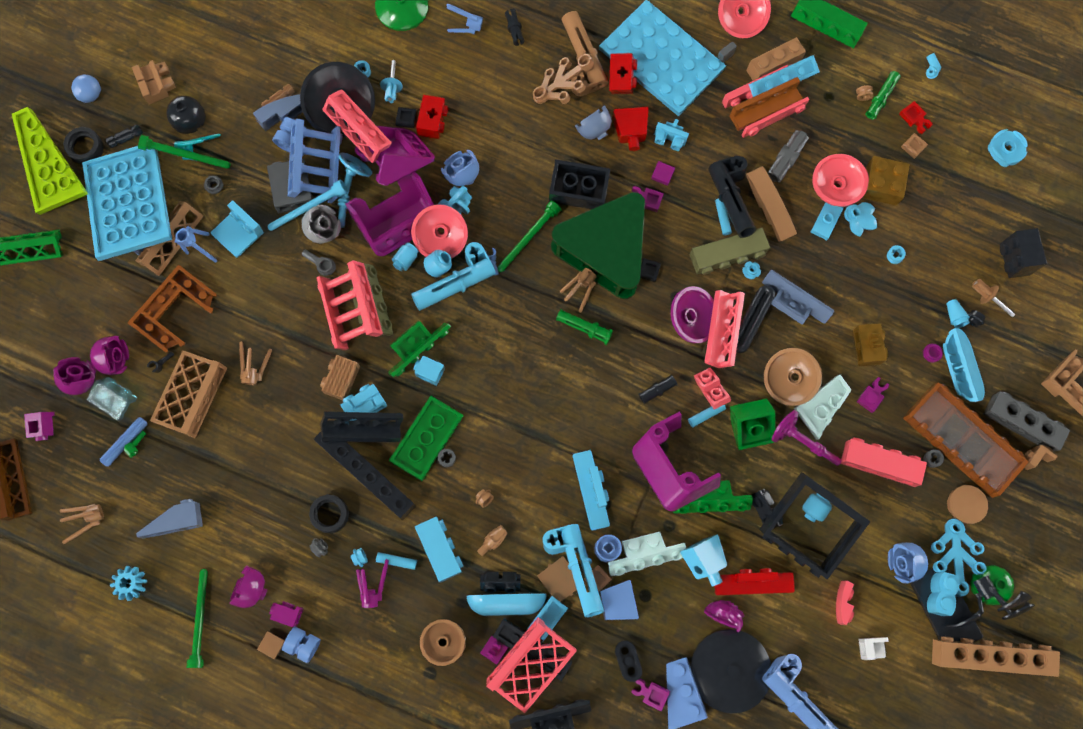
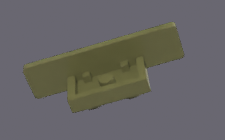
M364 263L383 332L382 335L391 336L393 335L392 323L388 317L387 306L382 296V288L377 278V271L373 265ZM355 297L353 298V302L356 309L358 308V302ZM359 315V323L363 324L362 317Z

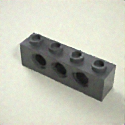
M1000 391L992 395L983 413L986 417L1038 446L1044 445L1051 448L1053 452L1062 449L1070 432L1069 429L1064 427L1063 423L1049 419L1045 413L1031 409L1027 403L1013 399L1012 395ZM1007 407L1011 409L1012 415L1008 413ZM1025 417L1028 418L1029 424L1025 422ZM1042 426L1046 429V434L1043 432Z

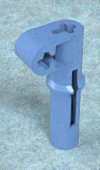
M795 654L777 657L762 678L765 684L787 705L788 711L794 712L809 729H838L808 698V694L805 691H801L793 683L802 668L800 658Z

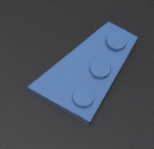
M687 657L666 664L667 690L671 691L667 698L668 729H677L707 719L708 716Z

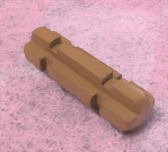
M287 84L283 87V90L280 89L269 97V100L266 99L261 105L263 107L273 101L291 96L295 91L290 84Z

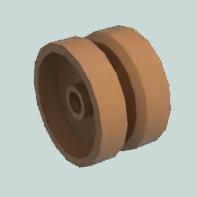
M451 620L431 622L423 630L420 637L422 655L428 662L437 666H446L456 662L466 648V637L463 629ZM440 639H446L447 644L445 646H440Z

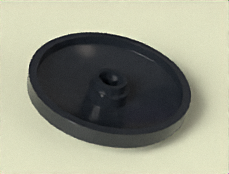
M334 61L316 67L307 75L301 88L300 103L304 116L316 130L331 133L337 127L322 109L328 96L341 89L371 119L375 108V93L371 82L360 69L349 63ZM331 106L330 109L335 113L334 108ZM340 129L342 137H347Z
M733 629L719 630L706 636L695 648L690 668L701 699L710 707L725 713H742L758 705L769 690V687L762 680L764 674L771 666L769 656L761 643L748 633L743 631L737 632V630Z

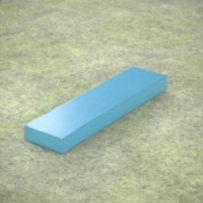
M812 55L748 85L753 97L791 79L798 77L802 81L820 71L815 57Z

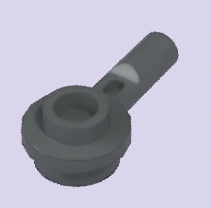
M306 249L302 252V256L316 264L317 270L321 275L330 276L334 273L336 265L332 259L319 258Z

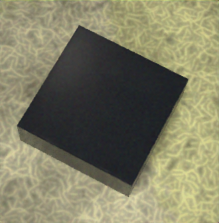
M398 107L396 126L414 128L417 110Z
M643 258L640 278L656 282L661 263Z

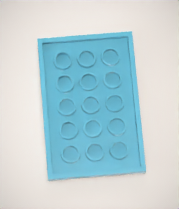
M645 0L599 45V50L609 58L611 54L632 53L634 59H637V70H634V77H636L637 82L677 116L726 68L723 62L648 0Z
M136 146L82 162L85 186L88 192L87 201L95 258L98 261L172 240L157 150L144 151Z

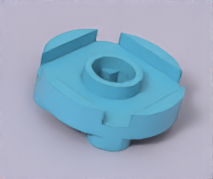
M1001 130L991 139L988 145V151L993 159L1003 167L1019 163L1027 154V141L1017 131ZM1005 145H1006V146H1009V145H1010V146L1012 147V148L1010 149L1011 151L1007 150V149L1005 148Z

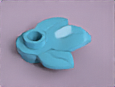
M863 202L846 208L844 217L850 222V229L855 235L860 237L864 229L874 230L877 228V221L872 215L875 211L873 205Z

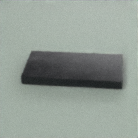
M938 565V568L942 570V565ZM933 568L927 570L923 578L910 583L939 640H941V636L953 637L954 641H960V638L973 639V642L984 638L975 621L959 628L945 626V624H959L972 617L963 596H955L956 608L952 616H940L928 612L927 601L932 593L930 583L933 575L936 573Z

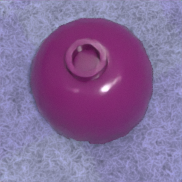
M119 336L100 338L93 344L90 351V359L97 371L107 375H118L126 370L127 366L124 365L125 361L129 360V351L126 342L123 339L119 340Z
M78 357L60 360L58 366L53 369L55 385L65 394L81 395L93 386L96 370L90 361L87 360L86 363L80 361Z
M246 565L241 572L244 576L237 580L229 603L240 608L254 606L258 600L264 599L267 589L264 588V576L260 571Z

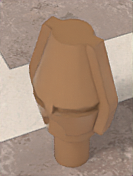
M502 525L490 531L485 537L483 545L477 550L481 556L488 550H494L501 545L508 534Z

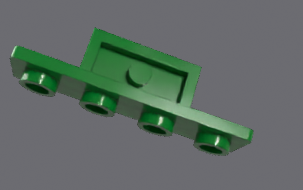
M418 320L390 344V347L402 360L388 371L389 375L392 377L395 375L400 376L406 370L405 367L409 363L413 364L420 358L419 354L424 350L428 351L434 346L433 342L446 336L451 326L448 323H443L430 334Z
M730 480L720 481L719 488L673 511V513L746 511L751 509L753 497L752 495L733 496Z

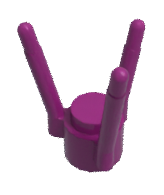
M388 559L384 563L378 593L375 592V589H367L365 570L361 569V573L359 569L356 570L362 608L377 607L378 601L382 600V591L389 563Z

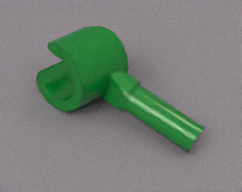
M144 431L132 443L124 446V451L130 458L139 452L135 446L146 435Z

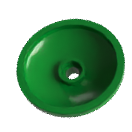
M376 0L375 10L378 19L386 27L396 31H407L417 27L424 21L428 13V0Z

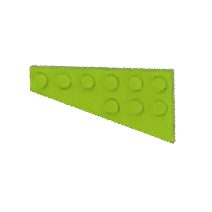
M26 107L12 113L35 213L41 215L88 195V192L33 110Z

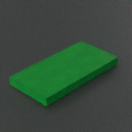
M430 396L389 459V462L423 481L438 458V454L443 450L464 415L435 397Z

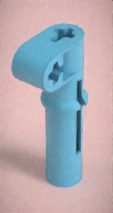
M472 242L466 246L465 259L469 267L460 271H453L452 275L411 294L419 311L460 291L463 293L466 291V288L496 274L481 244ZM476 254H478V261H479V262H477V263H475V255H476Z
M571 524L546 532L543 536L544 550L552 555L562 552L567 554L569 561L567 567L572 571L584 616L592 617L603 613L604 608L590 565L592 560L588 558L579 525ZM558 535L562 536L564 545L560 546ZM553 539L556 545L552 546L550 540ZM576 552H578V555H579V558H580V562H581V566H582V569H583V572H584V575H585V579H586V582H587V585H588V589H589V592H588V593L586 592V588H585L584 581H583V578H582V575H581V571H580V568H579L578 560H577V558H576V554H575Z

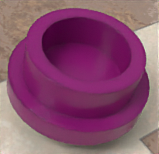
M929 344L923 349V356L928 362L934 363L942 358V349L937 344Z

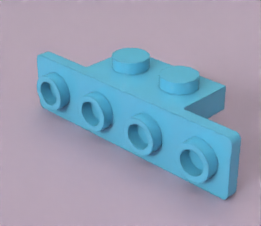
M591 450L575 453L572 457L590 529L593 531L609 527L610 523L606 511V502L609 501L607 490H603L601 482H604L602 470L598 471V467L595 466Z

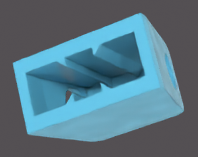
M718 534L705 538L680 551L696 579L708 577L711 586L723 582L718 571L727 566V561Z

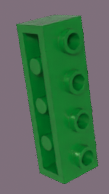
M799 0L791 14V17L853 49L868 24L824 0Z

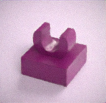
M491 636L480 654L497 665L508 647Z

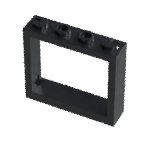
M801 472L759 530L764 534L762 538L770 544H773V542L779 545L778 549L787 556L791 553L795 556L794 561L802 567L806 564L811 568L809 571L818 578L823 576L828 580L869 525L870 521ZM805 485L854 519L821 566L772 532V529Z

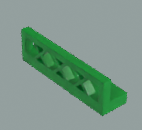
M60 229L0 237V251H3L0 252V265L62 257L63 254L59 244V240L62 237ZM47 244H53L56 252L49 253L43 247ZM26 247H32L38 252L36 255L30 256L24 250ZM11 249L18 253V256L10 258L5 255V252Z

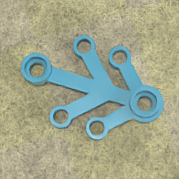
M951 519L945 524V534L938 541L932 543L931 549L934 553L939 554L945 550V544L952 540V548L939 561L933 564V570L936 573L945 572L947 565L953 559L955 575H958L959 582L964 587V591H961L959 588L955 596L962 597L969 592V585L964 579L963 561L972 568L973 573L976 575L984 574L987 568L984 563L977 562L961 547V541L970 548V552L973 555L982 554L984 546L979 542L975 543L965 533V526L961 521ZM954 525L957 527L958 532L953 529ZM936 544L940 545L941 550L936 548ZM975 546L979 547V552L975 550ZM938 564H941V565H942V567H943L942 570H940V569L938 568V566H937ZM977 565L983 569L982 572L977 570Z

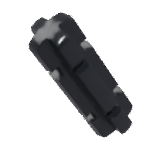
M135 124L131 126V129L127 128L116 133L114 137L112 135L107 137L106 142L110 148L118 145L117 143L122 144L134 138V135L137 137L143 132L141 127Z

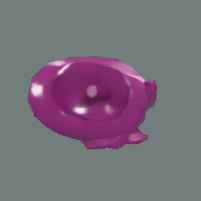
M719 600L705 607L704 613L720 624L732 627L737 632H740L744 614L741 610H738L737 605H734L731 601Z

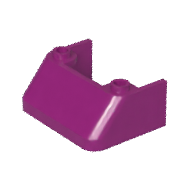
M680 411L653 425L632 449L634 460L662 506L668 511H676L719 488L721 480L720 473L702 482L692 472H686L679 476L660 447V444L668 439L669 433L681 428L682 414Z

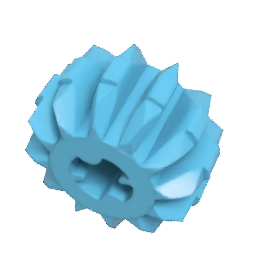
M125 566L124 570H117L118 576H112L115 583H111L110 587H116L112 594H119V600L126 598L127 601H132L133 597H140L139 591L144 592L146 590L142 587V584L148 581L141 579L145 573L139 572L138 567L131 568L130 566ZM127 580H131V583H129L130 587L126 586L128 584Z

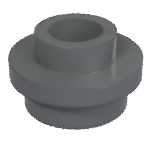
M209 176L204 182V188L210 194H217L223 189V182L218 176ZM212 184H217L216 187L211 188Z
M315 538L312 540L310 549L317 557L328 554V545L323 539Z

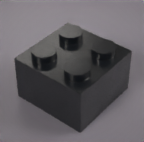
M1038 228L1015 231L1000 243V253L1004 258V269L1008 274V278L1030 276L1047 264Z

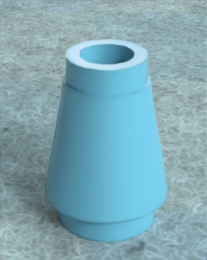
M957 299L946 303L951 325H954L955 328H961L970 323L969 315Z

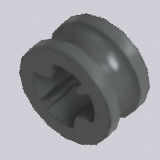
M443 449L438 454V461L443 467H451L456 461V456L452 450ZM445 453L452 455L449 463H446V461L442 462L441 460L444 458Z
M933 449L924 454L923 460L927 462L928 467L935 468L943 463L944 456L939 450ZM936 455L937 459L931 462L932 456Z

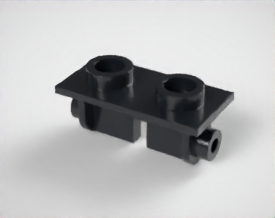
M765 488L752 494V504L757 510L762 523L766 521L775 509L770 507V505L774 504V501L769 491L766 492ZM781 517L774 528L783 524V517Z
M485 571V573L480 575V591L494 593L496 591L515 593L520 591L521 574H517V572H503L502 579H499V572Z

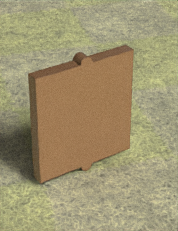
M564 556L553 564H548V568L537 575L550 595L560 602L568 596H572L573 592L577 590L572 571L567 567L569 563Z

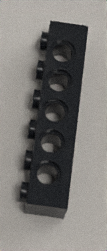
M321 432L314 438L323 449L402 521L416 507L410 499L347 442L321 441Z

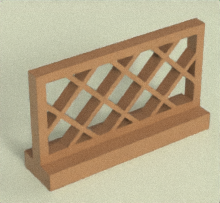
M182 351L150 421L196 438L227 367L220 362ZM186 358H192L194 365L185 368L184 362ZM204 364H209L210 367L208 371L204 374H201L199 367ZM196 369L198 376L189 380L187 372ZM183 375L186 382L177 386L175 382L177 377ZM200 380V389L193 392L191 384ZM188 387L190 394L181 398L179 390ZM175 392L177 400L169 404L167 398ZM192 398L193 404L191 408L185 410L183 402ZM179 404L182 412L173 416L170 408ZM167 410L169 418L163 421L158 420L160 413ZM183 416L185 421L182 428L176 426L175 419Z

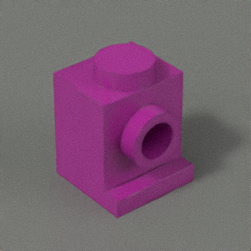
M55 412L24 414L26 438L44 441L48 440V436L54 435L52 416H55Z
M285 601L282 604L274 602L269 612L271 614L270 620L290 627H297L304 608L296 606V609H293L294 604Z

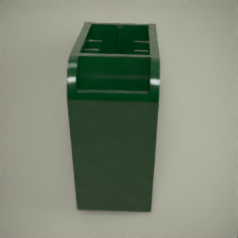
M631 192L557 224L552 231L551 250L553 254L579 272H582L584 268L591 270L597 276L594 282L620 299L631 298L636 292L641 274L645 210L644 197L637 192Z

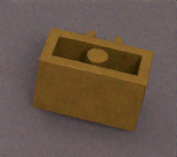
M881 324L858 325L853 330L858 366L881 365L887 361L888 350L884 346L885 331L882 329Z

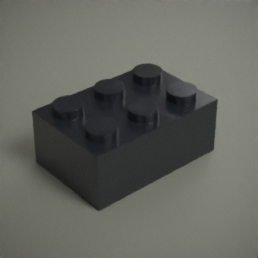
M555 159L548 202L554 201L557 204L586 209H594L605 204L610 169Z

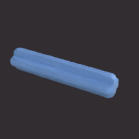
M138 417L100 458V462L105 466H110L124 451V446L131 443L148 423L143 418Z

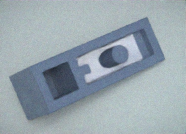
M193 499L180 501L181 504L172 506L137 532V537L145 539L203 527L200 503L193 501Z

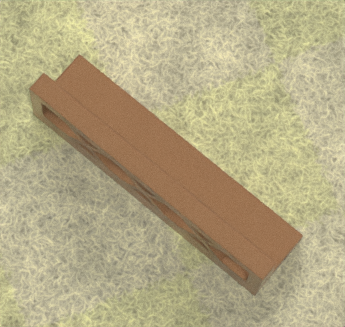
M179 201L168 216L172 240L166 242H172L173 249L171 252L163 253L162 246L165 243L163 242L144 248L135 260L158 276H160L180 249V246L177 243L175 244V228L183 226L186 229V226L194 229L203 217L201 213L186 202ZM188 211L196 215L192 223H186L185 215ZM154 257L161 258V265L158 269L149 264Z

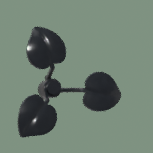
M985 576L973 582L979 592L975 594L978 599V612L959 624H945V626L950 628L964 627L982 617L981 615L984 614L982 597L985 600L993 597L998 600L1002 605L1001 608L997 609L998 612L1006 610L1008 615L1002 617L1003 620L1015 618L1029 611L1035 605L1027 603L1032 597L1023 591H1020L1013 601L1006 603L998 594L989 576ZM1024 604L1022 608L1016 611L1010 610L1011 608Z

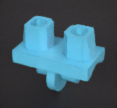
M675 119L674 123L667 121L666 124L658 122L654 133L655 143L664 145L665 140L668 139L672 141L670 148L680 151L681 147L685 146L689 133L683 131L684 127L677 125L678 119Z
M454 186L449 193L452 198L449 201L442 199L438 204L450 206L460 214L462 212L468 214L470 209L467 206L471 203L472 197L465 186L461 188Z

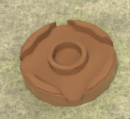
M963 485L949 494L947 506L954 519H958L963 524H975L986 516L988 500L979 488L972 485Z

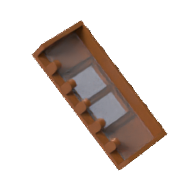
M939 382L932 385L903 419L991 498L1000 496L1029 461L1025 459L1022 452L1015 450L1009 445L1010 443L1006 438L999 436L991 425L984 423L975 411L967 408L960 398L951 394L947 386Z

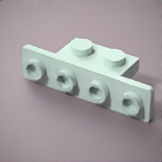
M660 532L622 541L626 558L609 562L610 576H619L626 572L642 570L645 567L658 566L668 561L680 560L683 558L680 551L686 549V545L681 543L666 547Z

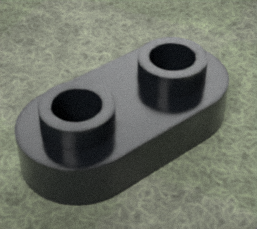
M620 641L615 647V655L621 674L625 680L635 682L642 675V668L636 649L631 642ZM623 647L628 648V653L626 655H623L621 653V649ZM629 667L635 669L633 675L628 674L627 670Z

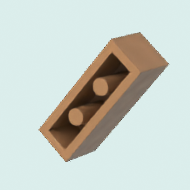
M796 37L752 59L746 71L754 81L785 65L789 66L802 60L806 51Z

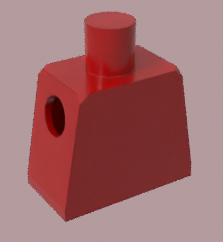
M648 107L614 109L612 120L619 142L621 144L628 143L630 151L639 150V142H644L647 135Z

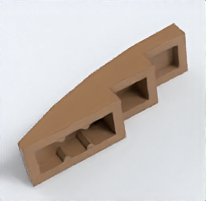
M761 166L746 173L759 208L763 209L768 224L772 225L777 240L783 241L796 235L797 232L789 213L764 167Z

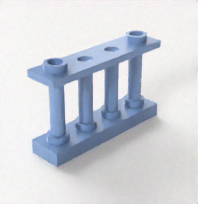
M296 119L291 124L288 197L295 198L302 191L323 194L331 189L333 183L338 181L339 146L342 143V134L340 133L339 126L334 128L331 133L306 129L302 119ZM306 136L331 141L330 151L305 147L303 145V138ZM305 154L330 159L329 169L304 165L302 163V156ZM309 173L329 177V185L324 187L305 184L301 181V174ZM333 196L332 198L328 199V203H332L339 196Z

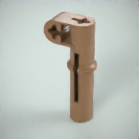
M571 11L566 13L561 20L576 51L577 61L583 54H589L594 61V66L591 70H583L571 79L572 82L581 80L585 84L586 88L582 93H577L574 89H571L576 96H584L605 87L608 84V80L597 57V49L593 48L578 12Z

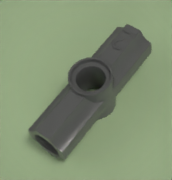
M796 130L788 143L782 147L776 157V161L767 173L772 181L780 183L789 168H792L800 155V151L809 139L805 132Z

